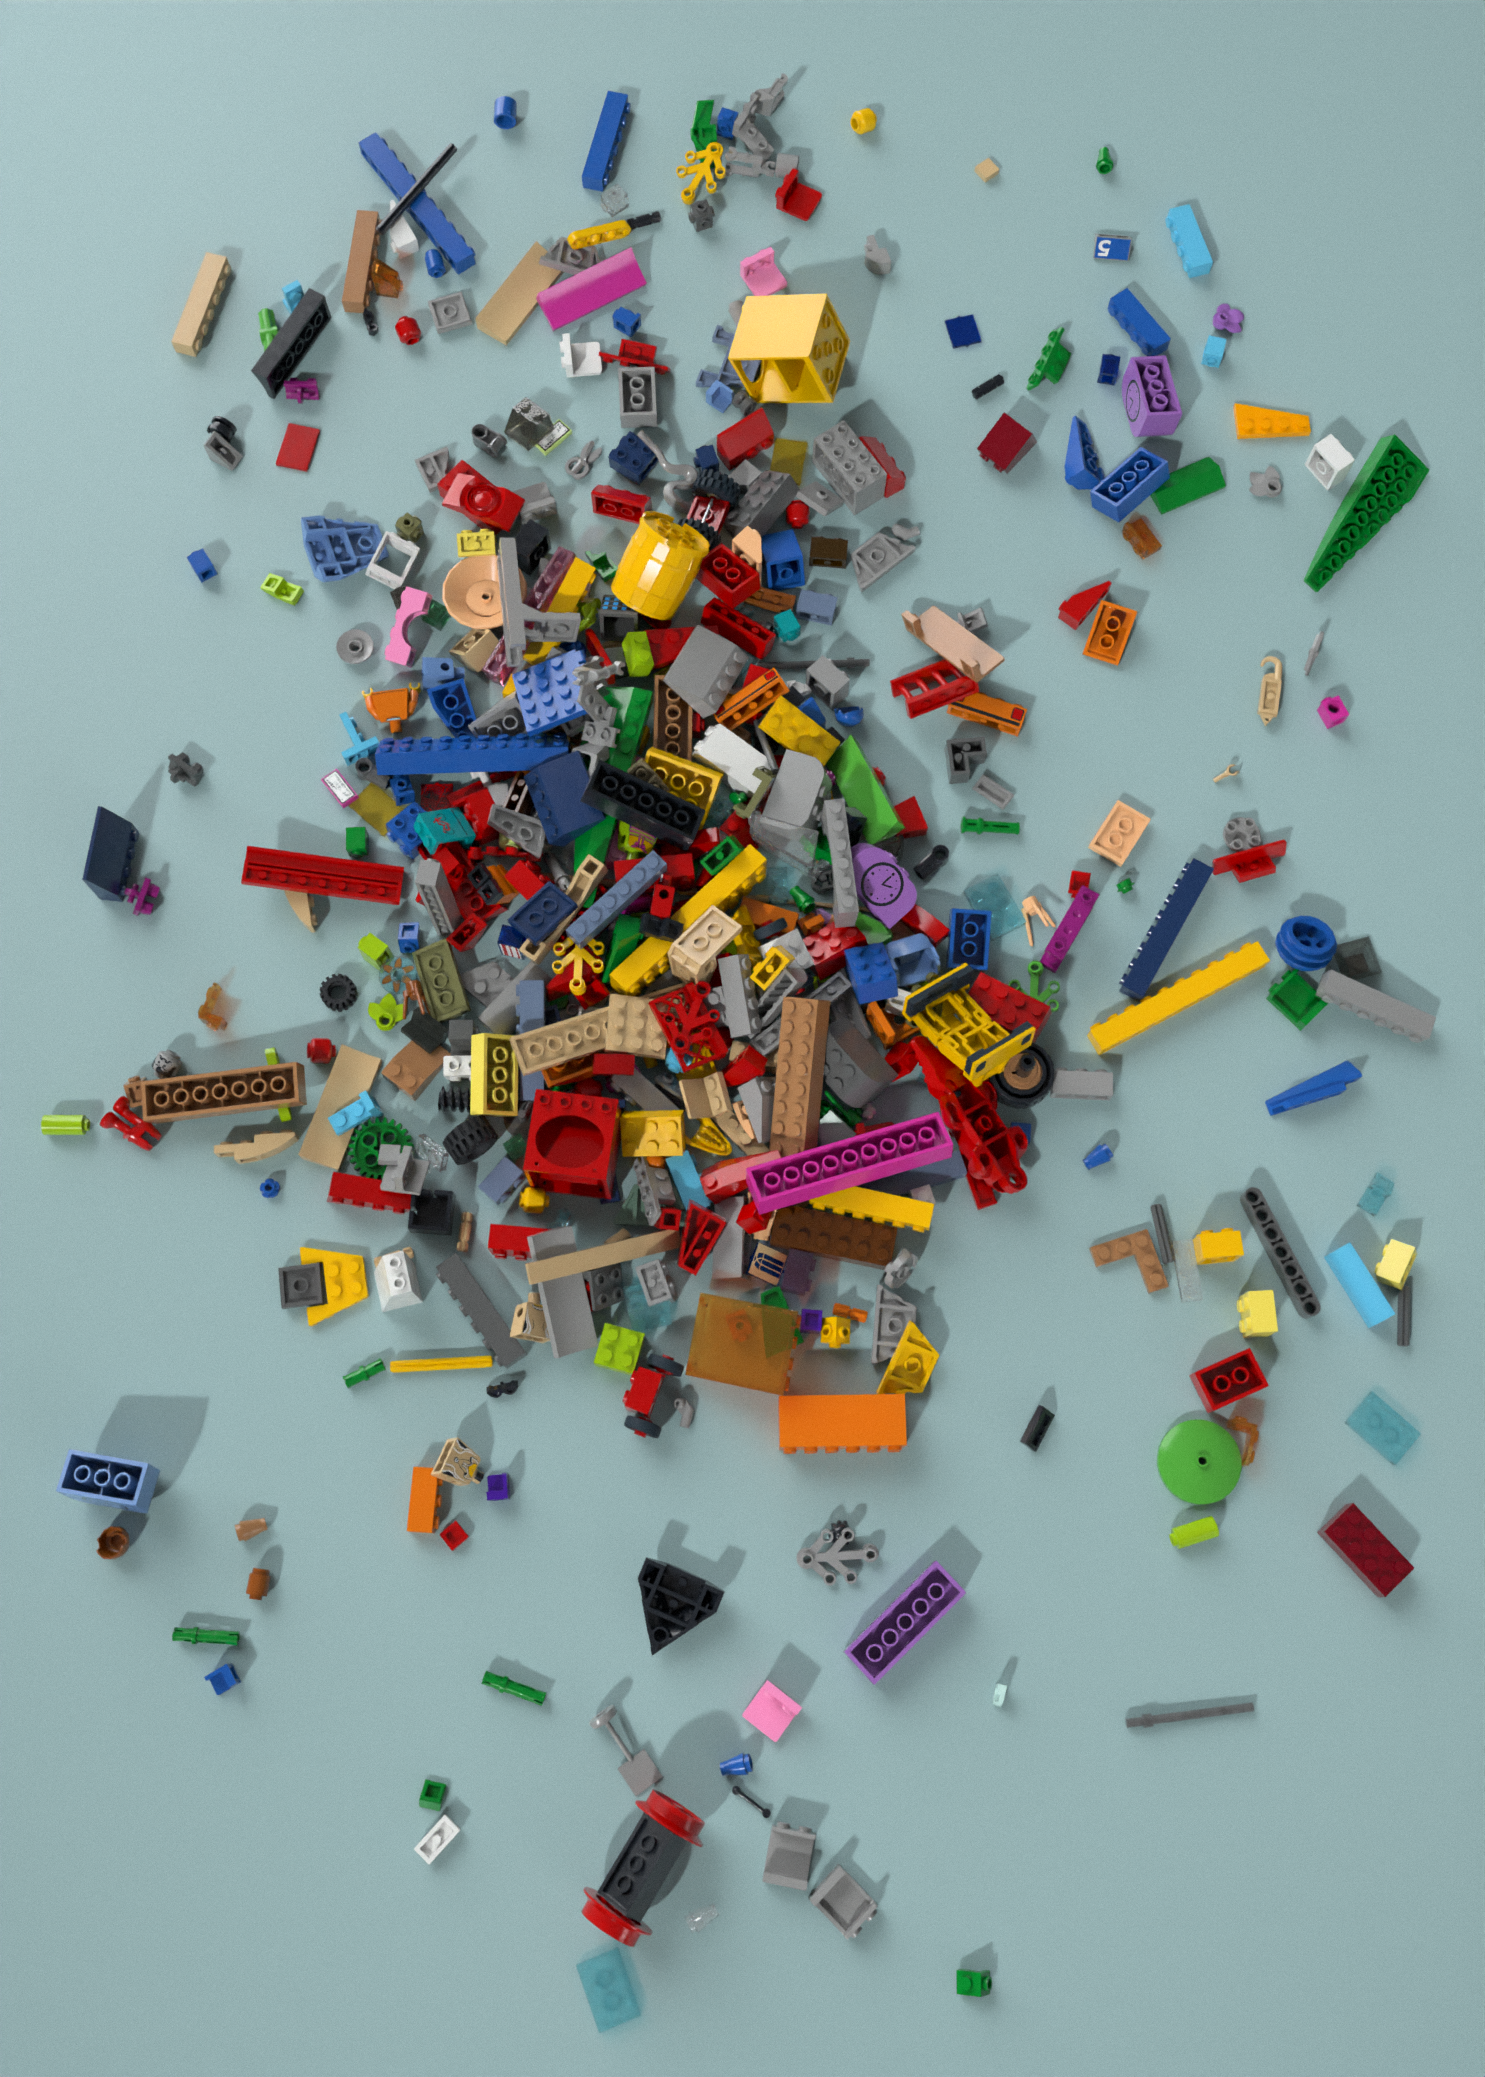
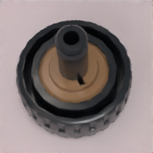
M1032 1043L1031 1046L1010 1058L1002 1073H996L989 1077L988 1080L994 1085L993 1087L997 1091L999 1102L1015 1109H1026L1035 1106L1037 1103L1039 1104L1050 1092L1055 1079L1054 1064L1046 1050Z

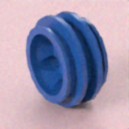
M1298 916L1288 919L1281 926L1275 941L1277 951L1283 961L1292 968L1301 971H1314L1325 968L1331 962L1337 949V942L1331 928L1320 919L1311 916Z

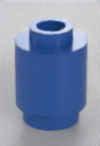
M436 249L428 250L424 258L428 274L431 277L439 278L446 271L442 255Z

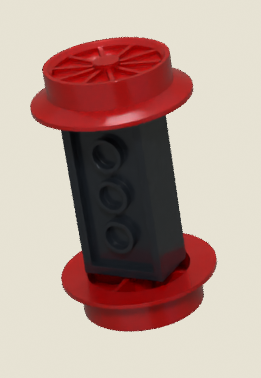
M655 1789L652 1790L646 1801H635V1804L644 1813L599 1890L597 1891L589 1887L583 1889L588 1900L581 1911L582 1914L600 1930L630 1947L635 1946L641 1935H652V1930L642 1919L687 1841L696 1846L703 1847L699 1834L705 1822L680 1803Z

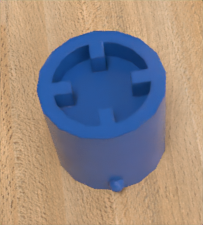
M508 96L498 97L494 102V123L502 129L513 128L516 125L517 103Z

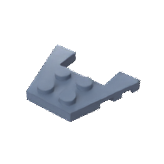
M720 325L716 326L712 337V342L728 346L720 372L717 374L701 369L696 380V387H711L716 380L727 387H744L728 359L735 335L731 332H726ZM741 360L747 378L754 383L761 360Z

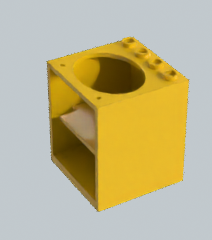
M827 294L746 296L728 359L750 397L757 403H833L851 341ZM741 360H761L760 375L756 382L753 383L747 378Z

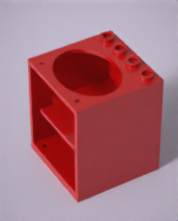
M536 1089L523 1171L530 1186L533 1188H543L545 1192L612 1200L621 1142V1110L619 1100Z

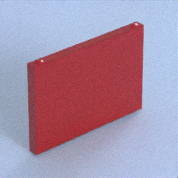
M288 423L275 463L276 466L307 472L320 429Z

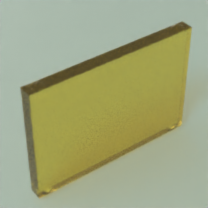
M776 438L770 471L790 474L795 483L800 486L806 449L808 447L807 442Z
M370 783L358 795L359 798L352 802L349 807L377 830L381 836L385 837L387 834L386 823L404 809L401 806H396L392 798L378 786Z

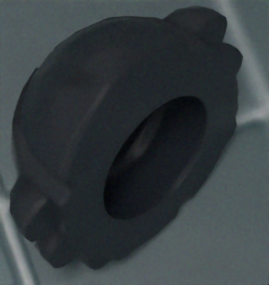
M838 1520L837 1524H831V1531L833 1533V1540L831 1542L834 1543L840 1537V1531L849 1527L846 1520L843 1523ZM850 1531L844 1533V1537L849 1538L852 1535Z

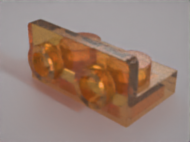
M1141 518L1131 524L1129 522L1124 524L1122 535L1126 541H1129L1134 552L1142 560L1161 550L1162 545Z

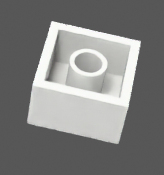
M1330 434L1314 445L1305 466L1329 491L1345 480L1355 459L1350 452L1345 450L1340 441Z

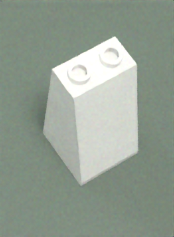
M722 724L711 725L704 733L706 737L703 741L699 740L693 749L695 751L692 756L704 767L723 773L721 781L737 794L744 792L747 798L752 797L761 783L760 779L752 775L755 768L763 765L771 770L766 756Z
M404 1251L382 1256L374 1271L382 1312L422 1303L423 1300L415 1263Z

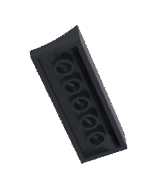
M310 288L251 370L266 390L268 396L273 399L276 398L283 388L284 380L288 381L331 319L325 295Z

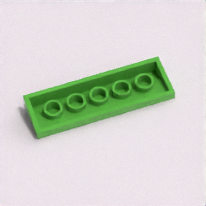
M850 734L840 748L832 754L826 765L834 773L837 779L835 781L848 806L858 809L867 817L862 832L867 842L877 847L903 830L905 826L861 745Z

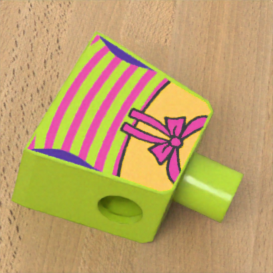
M620 820L618 849L627 853L626 860L646 857L652 851L657 837Z

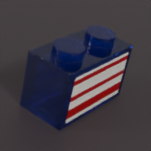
M504 924L497 941L501 955L524 960L525 956L519 949L527 938L514 927Z

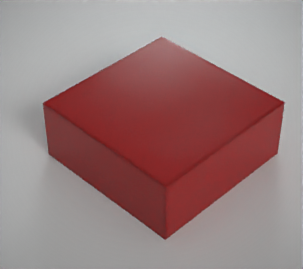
M456 1520L439 1534L452 1551L469 1538L468 1534Z

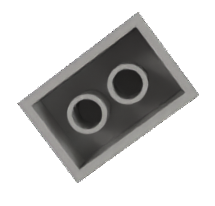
M618 368L621 428L657 427L655 368Z

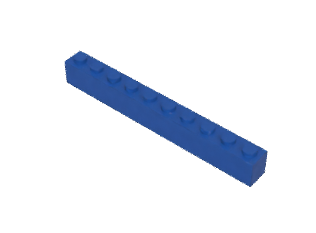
M375 132L358 142L361 155L398 201H400L417 181L412 173H408L405 164L397 159L394 150L388 148L383 137L380 138ZM423 189L406 211L459 275L476 264L474 258L476 256L475 251L471 246H467L464 237L456 232L453 223L446 220L444 212L441 209L438 210L434 200L431 197L429 198L426 195L425 189Z

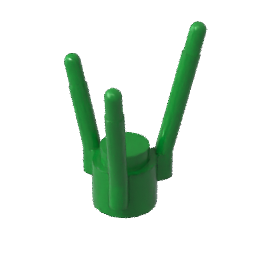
M828 1091L824 1092L842 1114L836 1109L834 1112L850 1128L862 1120L860 1114L863 1112L860 1108H855V1110L850 1108L848 1111H845Z

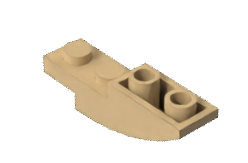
M284 890L289 904L299 920L311 933L316 932L315 925H318L316 914H313L312 907H315L313 896H310L309 893Z
M281 1130L280 1133L262 1131L260 1134L254 1135V1143L251 1140L240 1141V1144L221 1142L220 1145H214V1154L218 1157L234 1156V1160L238 1164L255 1162L286 1150L299 1140V1136L292 1130Z

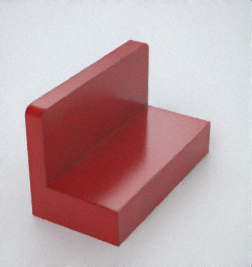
M479 780L446 795V800L451 808L459 807L463 811L467 796L488 788H484Z

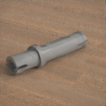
M548 853L550 859L545 855L544 861L555 878V884L565 893L570 885V877L563 871L556 855Z

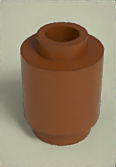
M253 1568L252 1573L249 1574L246 1594H250L249 1599L262 1600L263 1596L267 1597L271 1576H269L270 1570Z

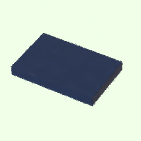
M548 881L508 919V923L537 947L578 908V904Z

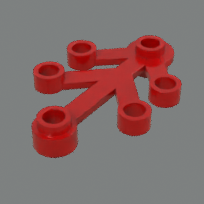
M487 846L486 852L481 851L480 847H470L467 859L483 860V855H491L495 857H526V861L541 862L543 854L538 859L529 852L518 851L516 847H506V852L492 846Z
M705 981L696 983L694 988L696 996L688 1015L682 1005V998L679 995H674L670 999V1005L676 1009L683 1025L681 1033L675 1024V1016L672 1013H666L663 1016V1023L668 1026L673 1037L670 1043L671 1049L677 1054L686 1053L690 1049V1045L700 1040L708 1041L712 1038L713 1031L709 1027H704L701 1032L688 1036L691 1029L708 1022L716 1023L719 1020L720 1013L715 1009L696 1018L703 999L709 996L711 990L710 985ZM704 989L706 992L704 994H700L698 990ZM678 999L680 1003L676 1005L673 1003V1000ZM714 1013L717 1015V1018L712 1019L710 1015ZM671 1017L673 1020L672 1022H667L665 1018ZM708 1031L710 1036H704L703 1032ZM683 1042L684 1046L678 1047L677 1043Z

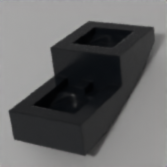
M649 913L642 914L638 933L664 941L675 942L682 935L684 924L668 917L661 919Z

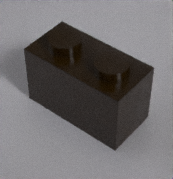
M823 536L811 537L809 566L846 569L848 540L825 538Z

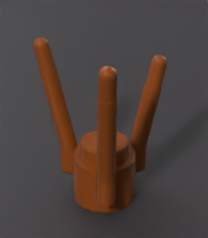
M419 980L407 982L405 984L406 990L403 991L402 1018L405 1020L407 1017L409 997L411 1000H418L422 1014H425V1005L430 1015L421 982Z

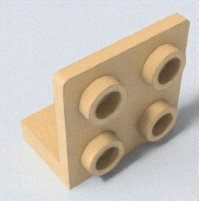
M716 1072L705 1078L683 1079L679 1081L689 1119L718 1117L733 1110L723 1072Z

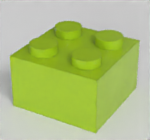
M605 1323L594 1359V1365L632 1375L633 1371L637 1370L646 1338L645 1333Z

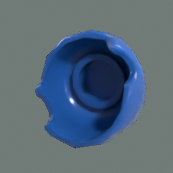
M859 706L834 709L836 721L844 727H853L859 724L864 717L863 708L860 710Z

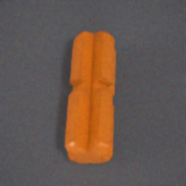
M835 1303L832 1314L844 1318L850 1317L851 1320L865 1323L868 1312L854 1307L850 1309V1306Z

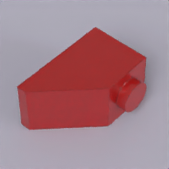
M898 1041L884 1058L898 1074L892 1082L911 1073L919 1060L915 1059L914 1049L910 1045Z

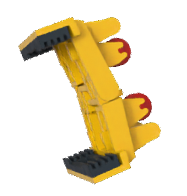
M964 963L906 996L902 1014L909 1022L913 1020L920 1028L922 1035L927 1036L935 1046H938L939 1051L964 1071L963 1075L974 1086L979 1087L984 1080L996 1073H1002L1010 1058L1031 1046L1036 1028L1027 1021L1013 1029L1012 1034H1009L995 1021L992 1022L991 1018L965 991L970 987L973 969L967 963ZM943 1002L942 1016L939 1017L932 1008ZM955 1013H956L957 1016L963 1021V1023H961V1022L954 1016Z

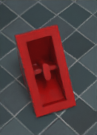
M472 913L446 940L460 952L472 949L484 933L487 924Z

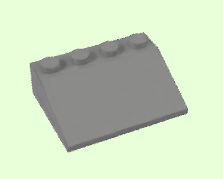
M696 625L663 681L698 714L705 718L718 711L749 657L736 644L700 625Z

